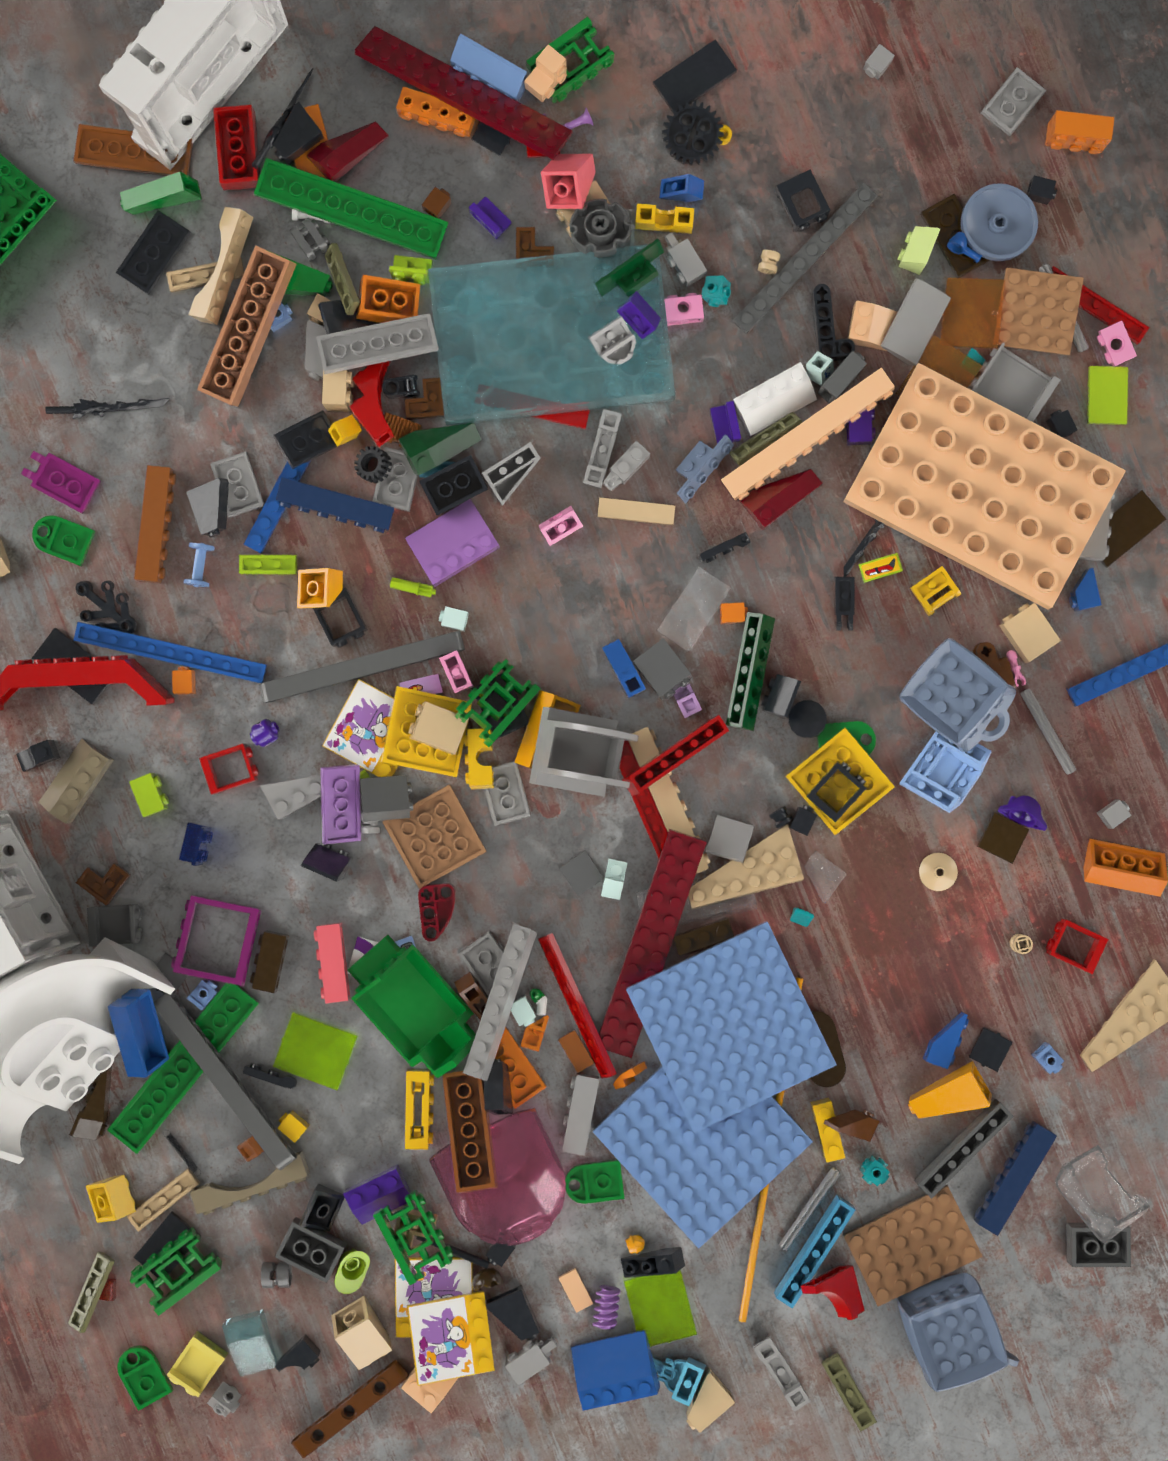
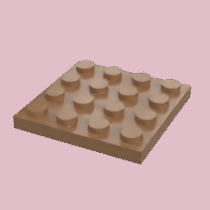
M1006 268L993 345L1000 346L1002 343H1005L1004 347L1070 356L1084 278Z
M450 784L413 804L410 818L382 821L419 889L487 852Z

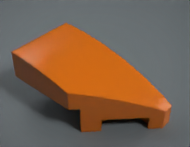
M546 1015L525 1028L520 1047L539 1052L549 1016Z
M645 1061L622 1073L613 1083L615 1090L626 1087L634 1082V1076L647 1069Z

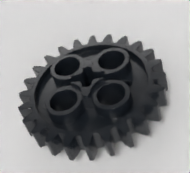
M687 101L685 108L679 104L678 112L672 109L673 116L667 115V119L670 122H664L663 126L668 128L662 130V134L667 135V137L663 138V142H669L665 149H672L670 156L676 154V161L683 158V164L689 160L690 166H692L693 161L696 160L697 164L700 165V159L708 162L707 156L709 155L713 158L714 153L712 151H719L716 144L720 145L723 142L718 138L724 136V133L719 131L723 129V125L717 124L721 121V117L715 118L716 110L711 113L709 112L710 105L704 109L703 102L698 107L696 101L693 102L692 106ZM689 117L692 119V123L684 125L682 119ZM699 117L700 119L696 127L697 135H694L691 147L687 150L686 148L690 140L689 132H692L695 119ZM702 123H708L710 125V129L708 131H702L700 129V125ZM680 135L684 136L686 142L678 144L676 138ZM698 141L704 144V148L701 150H697L694 147V144Z

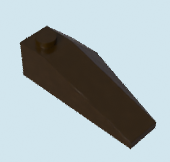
M112 1066L106 1071L101 1072L94 1080L93 1085L96 1087L95 1089L92 1088L89 1094H87L85 1098L87 1105L84 1106L82 1111H79L70 1131V1136L97 1140L105 1135L108 1128L106 1123L109 1112Z

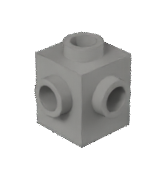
M223 1381L207 1404L213 1408L215 1413L226 1417L230 1412L234 1413L239 1407L240 1403L238 1400L242 1395L238 1393L235 1387L229 1386Z

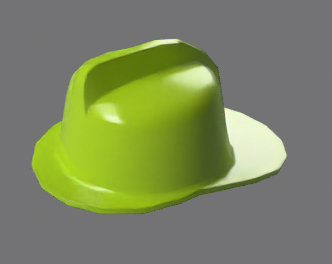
M352 1248L340 1257L339 1267L334 1280L336 1289L343 1294L353 1293L360 1288L370 1265V1258L367 1253Z

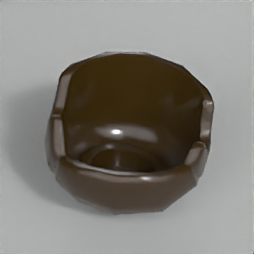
M487 1268L477 1272L473 1278L472 1287L477 1291L481 1290L483 1285L490 1288L501 1285L504 1281L496 1269Z

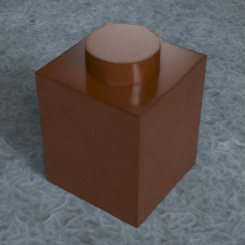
M434 187L422 203L423 211L430 216L441 219L452 204L450 194L443 188L439 190L437 187Z

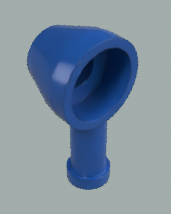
M957 232L947 244L950 251L956 254H965L976 263L982 257V255L967 247V238L963 232Z

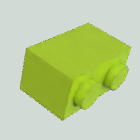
M149 773L129 781L143 817H149L169 809L167 805L169 800L167 795L162 793L160 788L162 782L158 775Z

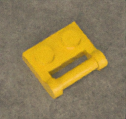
M943 566L910 588L928 616L933 615L936 609L952 598H957L961 595L960 590ZM946 586L949 587V592L932 604H929L927 599Z

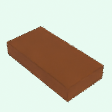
M575 1029L558 1039L577 1073L594 1064L593 1059Z
M253 1136L237 1146V1149L247 1162L264 1152Z

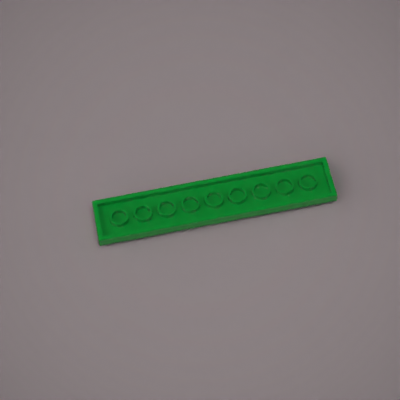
M269 158L265 159L254 191V196L433 259H437L448 226L447 221Z
M225 983L195 1020V1023L220 1053L260 1002L239 985ZM180 1040L168 1054L169 1060L153 1072L107 1129V1131L136 1154L141 1151L204 1073Z

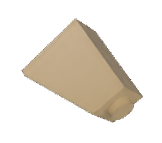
M709 1367L705 1370L692 1402L686 1411L688 1425L693 1430L696 1428L699 1433L735 1403L734 1396Z

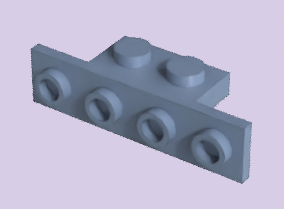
M724 435L714 449L699 441L676 468V471L687 479L677 492V495L685 504L694 496L698 488L706 482L708 476L719 466L722 459L730 453L734 444L727 435Z

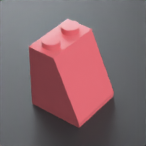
M558 154L541 171L547 209H582L584 207L596 172L593 154Z

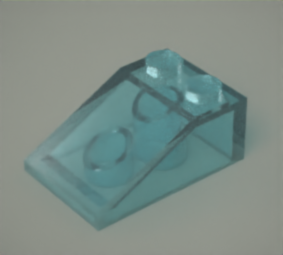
M264 1310L226 1319L222 1328L226 1344L240 1377L275 1368L274 1365L277 1359Z

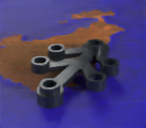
M107 580L101 584V589L106 595V602L93 592V586L89 581H80L76 584L75 590L79 596H86L102 609L99 611H82L80 613L82 621L87 622L92 619L111 617L116 623L106 624L105 622H99L95 625H102L105 628L131 634L135 632L137 623L129 614V596L126 593L116 595V602L121 606V614L116 611L113 592L114 583ZM106 583L110 585L109 590L105 587ZM81 586L84 587V592L81 591ZM121 595H122V596L124 597V599H125L124 602H122V601L120 600V596H121ZM85 612L89 615L88 619L84 616ZM125 622L128 623V629L124 626Z

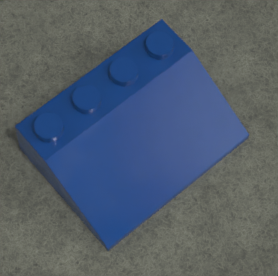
M645 1330L571 1346L577 1391L583 1411L658 1394L660 1383Z

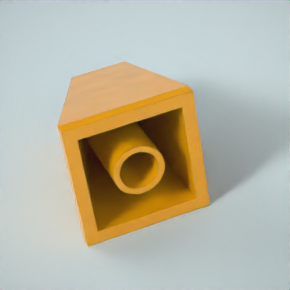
M971 1061L911 1095L908 1106L912 1114H916L919 1119L989 1107L992 1093L976 1065Z

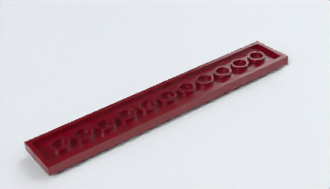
M376 26L370 30L355 48V55L552 160L555 159L572 135L571 129L490 88L488 85L471 79V76L453 69L452 66Z
M669 829L599 1031V1036L607 1051L632 1059L643 1024L626 988L663 970L707 843L705 840Z

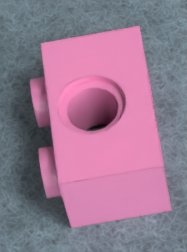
M688 293L685 297L670 295L666 297L667 299H663L665 326L703 322L702 295ZM680 305L687 306L688 311L680 312L678 310V307Z
M1122 321L1098 331L1097 340L1101 347L1104 346L1106 350L1104 356L1108 364L1116 366L1137 356ZM1113 339H1117L1120 342L1118 350L1111 348V341Z
M572 506L538 525L550 546L583 527Z
M457 650L439 658L455 694L474 687Z

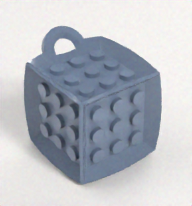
M947 638L914 673L900 693L899 700L931 728L957 745L961 752H968L981 740L987 742L995 741L1005 734L1010 723L1007 709L1016 695V689L1007 684L992 668L953 638ZM997 715L999 717L997 728L992 731H986L987 725Z
M965 1272L941 1278L897 1298L906 1334L922 1368L925 1380L934 1391H945L978 1381L1002 1370L1008 1365L1018 1366L1020 1360L1005 1350L991 1308L980 1284L972 1275Z

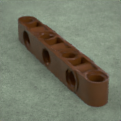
M397 1359L298 1434L291 1441V1444L302 1458L307 1457L400 1385L409 1376ZM381 1381L385 1384V1387L379 1388L376 1383ZM350 1405L355 1411L348 1412L345 1407ZM315 1430H321L324 1435L318 1436Z

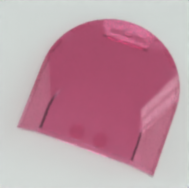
M536 1108L517 1111L490 1124L498 1188L456 1193L451 1144L446 1145L429 1159L459 1222L468 1232H472L480 1237V1240L495 1245L496 1243L508 1244V1246L529 1242L539 1237L551 1227L563 1207L566 1191L564 1170Z

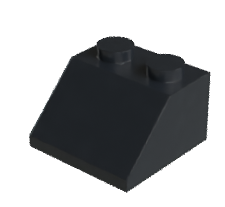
M779 674L775 678L771 677L768 684L770 692L768 696L764 695L761 706H764L762 711L782 719L788 718L801 681Z

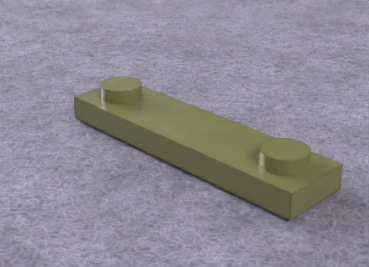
M331 243L324 257L347 315H353L359 306L360 299L357 296L338 244Z
M791 412L732 450L729 454L741 466L803 422L794 412Z
M97 1252L68 1322L79 1333H85L115 1260L103 1252Z
M838 1352L823 1360L821 1363L860 1432L877 1423Z

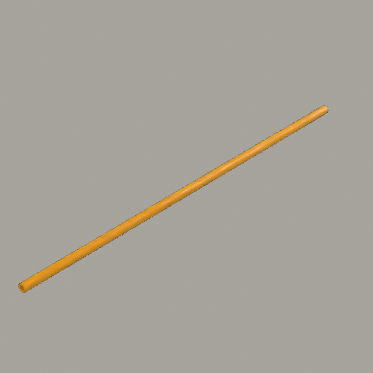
M796 977V982L801 990L803 978ZM785 1090L776 1094L775 1100L781 1106ZM769 1184L760 1191L739 1315L740 1322H746Z

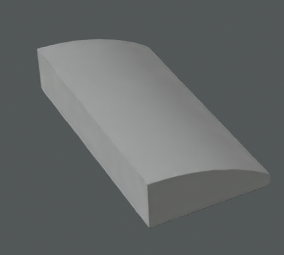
M916 278L895 316L881 347L905 364L917 365L951 298L937 288Z

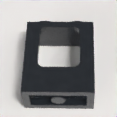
M811 169L776 185L774 192L777 198L780 197L794 225V232L800 230V232L810 227V224L816 221L821 223L828 218L830 208ZM805 189H811L820 207V211L803 219L799 216L791 196Z

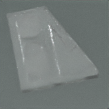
M814 851L804 865L821 901L825 904L847 874L816 851Z

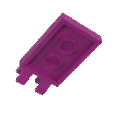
M33 451L30 458L41 464L36 473L24 467L21 475L32 480L30 486L83 514L101 480L49 452L44 457Z

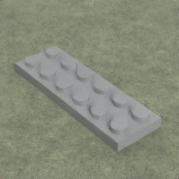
M430 313L316 337L324 374L439 351Z

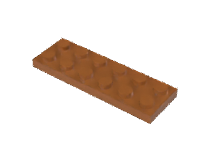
M84 124L78 125L73 159L75 164L168 176L177 172L189 175L193 147L192 139L187 141L186 152L174 167L169 170L131 138L133 131ZM178 154L177 157L171 161V163H175L177 161Z

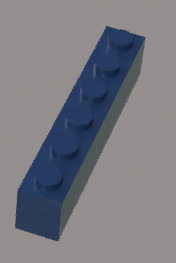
M282 477L276 496V501L280 502L279 506L289 509L291 506L299 507L298 511L308 514L310 511L317 512V516L327 519L328 516L336 517L335 521L347 523L348 520L355 522L354 526L360 528L370 526L373 527V531L379 533L389 531L394 513V507Z
M1034 1121L1025 1127L1022 1140H1018L1015 1144L1013 1155L1005 1161L1003 1172L996 1176L994 1187L986 1193L984 1204L982 1207H978L974 1214V1221L996 1236L1000 1234L1057 1135Z

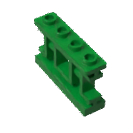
M588 16L549 44L564 58L574 51L582 62L580 66L570 73L567 70L566 80L568 82L560 88L559 84L556 85L555 91L550 97L553 104L557 101H563L569 92L578 90L583 85V82L587 79L592 80L601 69L609 68L614 62L615 53L610 50L609 46L607 45L600 51L591 39L597 35V30L592 26ZM584 36L588 46L580 50L575 42ZM546 47L526 60V67L530 73L536 67V58ZM593 52L599 60L590 66L586 56Z
M507 659L502 663L498 661L491 669L494 671L492 675L486 674L480 681L482 686L479 689L475 687L468 695L470 699L467 702L462 701L456 708L458 713L455 717L457 719L460 718L461 722L465 723L471 717L484 729L479 737L485 740L483 743L488 747L495 742L541 689L536 684L532 685L529 680L522 686L508 673L514 666L509 665ZM503 669L505 672L500 678L507 684L503 688L495 682L490 687L488 684ZM514 689L521 695L526 689L528 691L526 695L513 707L512 704L516 699L509 692ZM493 690L507 702L500 712L485 701ZM478 696H480L481 699L476 704L479 705L483 709V711L480 714H478L474 709H471L466 714L464 711L471 705V703ZM490 715L498 721L503 716V721L489 734L488 731L492 725L485 719Z
M417 1190L405 1196L408 1206L392 1213L389 1205H387L383 1209H378L373 1214L409 1286L416 1283L418 1279L424 1278L425 1274L421 1267L437 1259L442 1268L446 1264H451L452 1257L454 1256L449 1245L446 1246L443 1241L445 1237L440 1228L437 1229L434 1224L436 1220L432 1211H428L425 1207L426 1200L423 1194H419ZM414 1200L422 1217L411 1221L407 1212L415 1208ZM400 1216L404 1226L398 1228L395 1234L389 1220L392 1221ZM419 1225L426 1241L411 1248L403 1232ZM435 1240L442 1255L440 1252L429 1256L425 1247L433 1244ZM419 1252L422 1261L416 1263L413 1268L408 1256Z
M194 1228L181 1232L177 1240L168 1242L161 1252L152 1254L144 1265H138L131 1271L132 1274L129 1281L132 1284L135 1283L136 1288L146 1283L155 1294L150 1298L149 1303L151 1306H154V1311L158 1316L221 1269L222 1260L218 1256L215 1257L213 1251L204 1257L195 1246L200 1241V1236L195 1233L196 1230ZM187 1243L186 1247L191 1253L184 1257L178 1249ZM176 1259L186 1272L173 1280L164 1268ZM197 1259L203 1267L194 1273L195 1269L190 1263ZM156 1266L155 1271L160 1277L153 1281L147 1272ZM163 1283H166L171 1289L165 1296H163L164 1292L159 1288Z

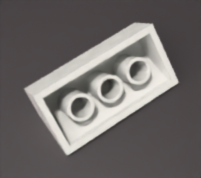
M801 362L733 399L735 410L750 437L776 423L791 412H796L817 400L811 380Z

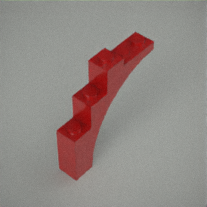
M391 361L364 366L366 369L359 371L352 378L363 397L354 400L349 407L378 447L394 437L385 420L381 402L382 384Z

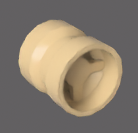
M762 250V262L759 263L758 271L764 274L775 275L780 253L772 250Z
M1015 934L1010 939V947L1017 953L1027 954L1032 950L1033 942L1026 935Z

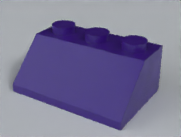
M395 1165L347 1188L343 1195L351 1212L363 1225L373 1220L374 1212L380 1208L383 1209L389 1205L392 1211L407 1204L405 1196L411 1194V1190L399 1165Z

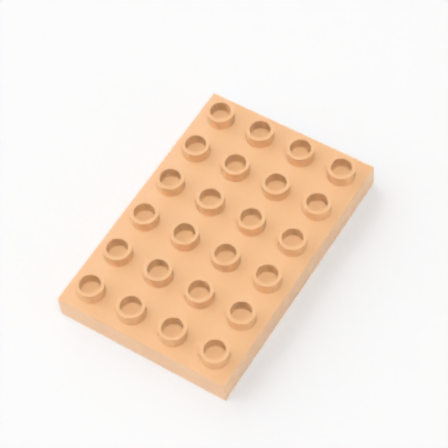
M918 363L843 502L1049 610L1055 604L1126 470Z

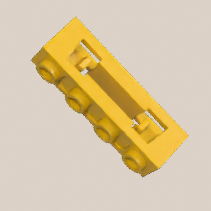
M408 1068L406 1071L405 1149L428 1150L430 1144H433V1132H430V1125H433L434 1113H430V1105H434V1093H431V1086H434V1074H431L429 1069ZM422 1083H425L422 1094L421 1126H415L414 1136H412V1126L415 1123V1092H421L423 1089ZM422 1126H424V1135H421Z

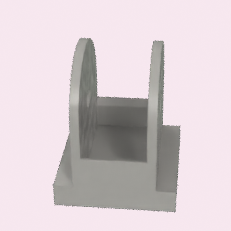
M543 707L529 783L603 797L605 796L606 785L629 788L630 782L617 780L624 740L638 742L639 736L616 731L618 721Z

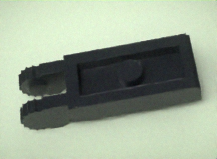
M835 577L837 631H841L842 628L841 615H848L847 628L848 631H853L855 577Z
M254 1063L244 1067L243 1074L288 1089H293L297 1085L296 1078L290 1075L281 1077L279 1076L280 1072L271 1069L268 1072L261 1070L262 1066Z

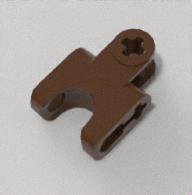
M989 642L978 643L973 649V654L992 668L1007 684L1016 689L1007 657L998 659L994 645ZM987 649L988 653L981 655L980 651Z

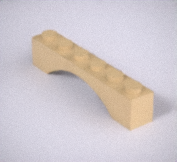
M224 208L219 223L221 250L218 263L208 283L194 297L189 312L191 317L200 322L218 325L254 218L242 209Z

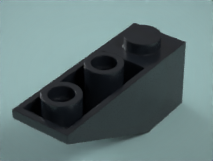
M681 1247L664 1248L621 1258L625 1278L676 1274L685 1267Z

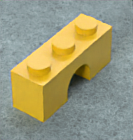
M637 203L635 229L692 234L694 208L675 207L674 210L666 211L657 209L656 205Z
M483 728L467 729V735H464L465 747L468 746V754H465V765L469 767V773H465V780L471 789L494 788L493 767L482 766L478 763V757L482 752L493 751V744L488 747L483 743L485 740L479 737L484 730Z
M828 1097L810 1102L826 1163L844 1159L845 1154L839 1132L824 1124L826 1119L835 1117L832 1101Z

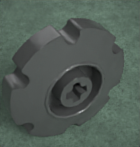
M594 199L585 202V208L576 209L570 219V232H572L573 244L582 253L593 252L594 257L598 258L616 254V248H624L631 237V224H628V212L617 202L608 204L607 199Z

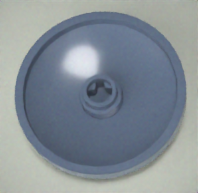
M991 184L979 189L967 201L961 215V230L965 233L969 247L982 255L983 258L993 261H1006L1022 254L1033 242L1038 229V215L1033 202L1023 191L1008 184Z

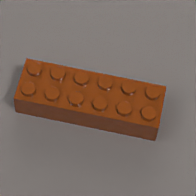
M463 1071L446 1073L442 1075L456 1193L498 1188L489 1112L485 1111L484 1080L464 1074Z

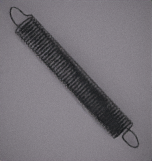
M170 1132L166 1139H168L171 1146L173 1145L174 1150L178 1151L179 1156L183 1158L184 1163L186 1162V1165L189 1169L191 1168L194 1174L198 1166L195 1168L196 1164L194 1165L193 1160L190 1162V1156L186 1154V1151L183 1150V1147L181 1148L180 1143L176 1142L175 1137L171 1136L172 1133Z

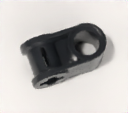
M405 375L386 379L382 385L384 395L389 399L419 396L420 391L417 389L416 381L418 376ZM392 384L397 389L394 392H388L386 390L387 386Z

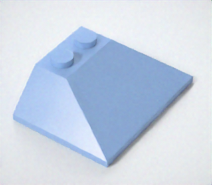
M936 731L903 777L900 785L950 813L961 805L981 776L991 750L977 744L968 752H961L957 745Z

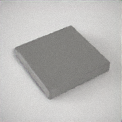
M717 815L706 852L743 863L754 826Z

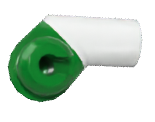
M537 988L532 989L529 995L537 1004L536 1015L546 1016L547 997L541 990Z

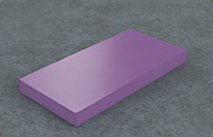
M358 764L321 767L322 843L324 845L361 841L360 765Z

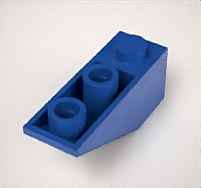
M618 639L604 646L602 649L628 699L646 690L620 640Z
M959 1013L929 1040L923 1056L926 1062L948 1069L949 1065H953L955 1049L960 1046L962 1041L960 1035L962 1030H965L968 1025L969 1019L966 1013Z

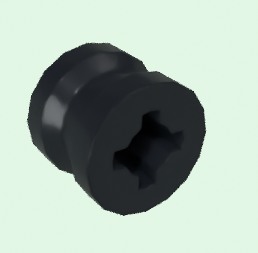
M782 806L769 815L771 819H774L776 828L785 825L793 819L791 815H788L786 806Z

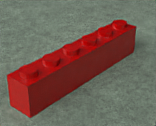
M717 715L630 773L622 781L630 782V787L627 789L632 796L636 795L729 732V729L720 715Z

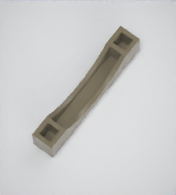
M303 1151L295 1153L297 1158L283 1170L276 1168L269 1176L257 1183L243 1187H228L211 1182L194 1188L190 1195L196 1213L208 1215L213 1213L215 1208L222 1207V1209L232 1206L235 1201L240 1200V1203L248 1201L252 1195H265L270 1192L269 1189L276 1187L279 1190L287 1187V1183L295 1181V1183L305 1181L310 1171Z

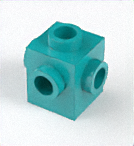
M706 276L705 284L702 288V298L712 307L727 305L731 294V283L724 276Z
M871 1155L870 1158H866L861 1164L862 1178L869 1185L874 1183L878 1187L879 1184H884L889 1178L888 1174L890 1171L886 1168L888 1164L882 1158L876 1159ZM875 1170H879L875 1175H873V1172Z

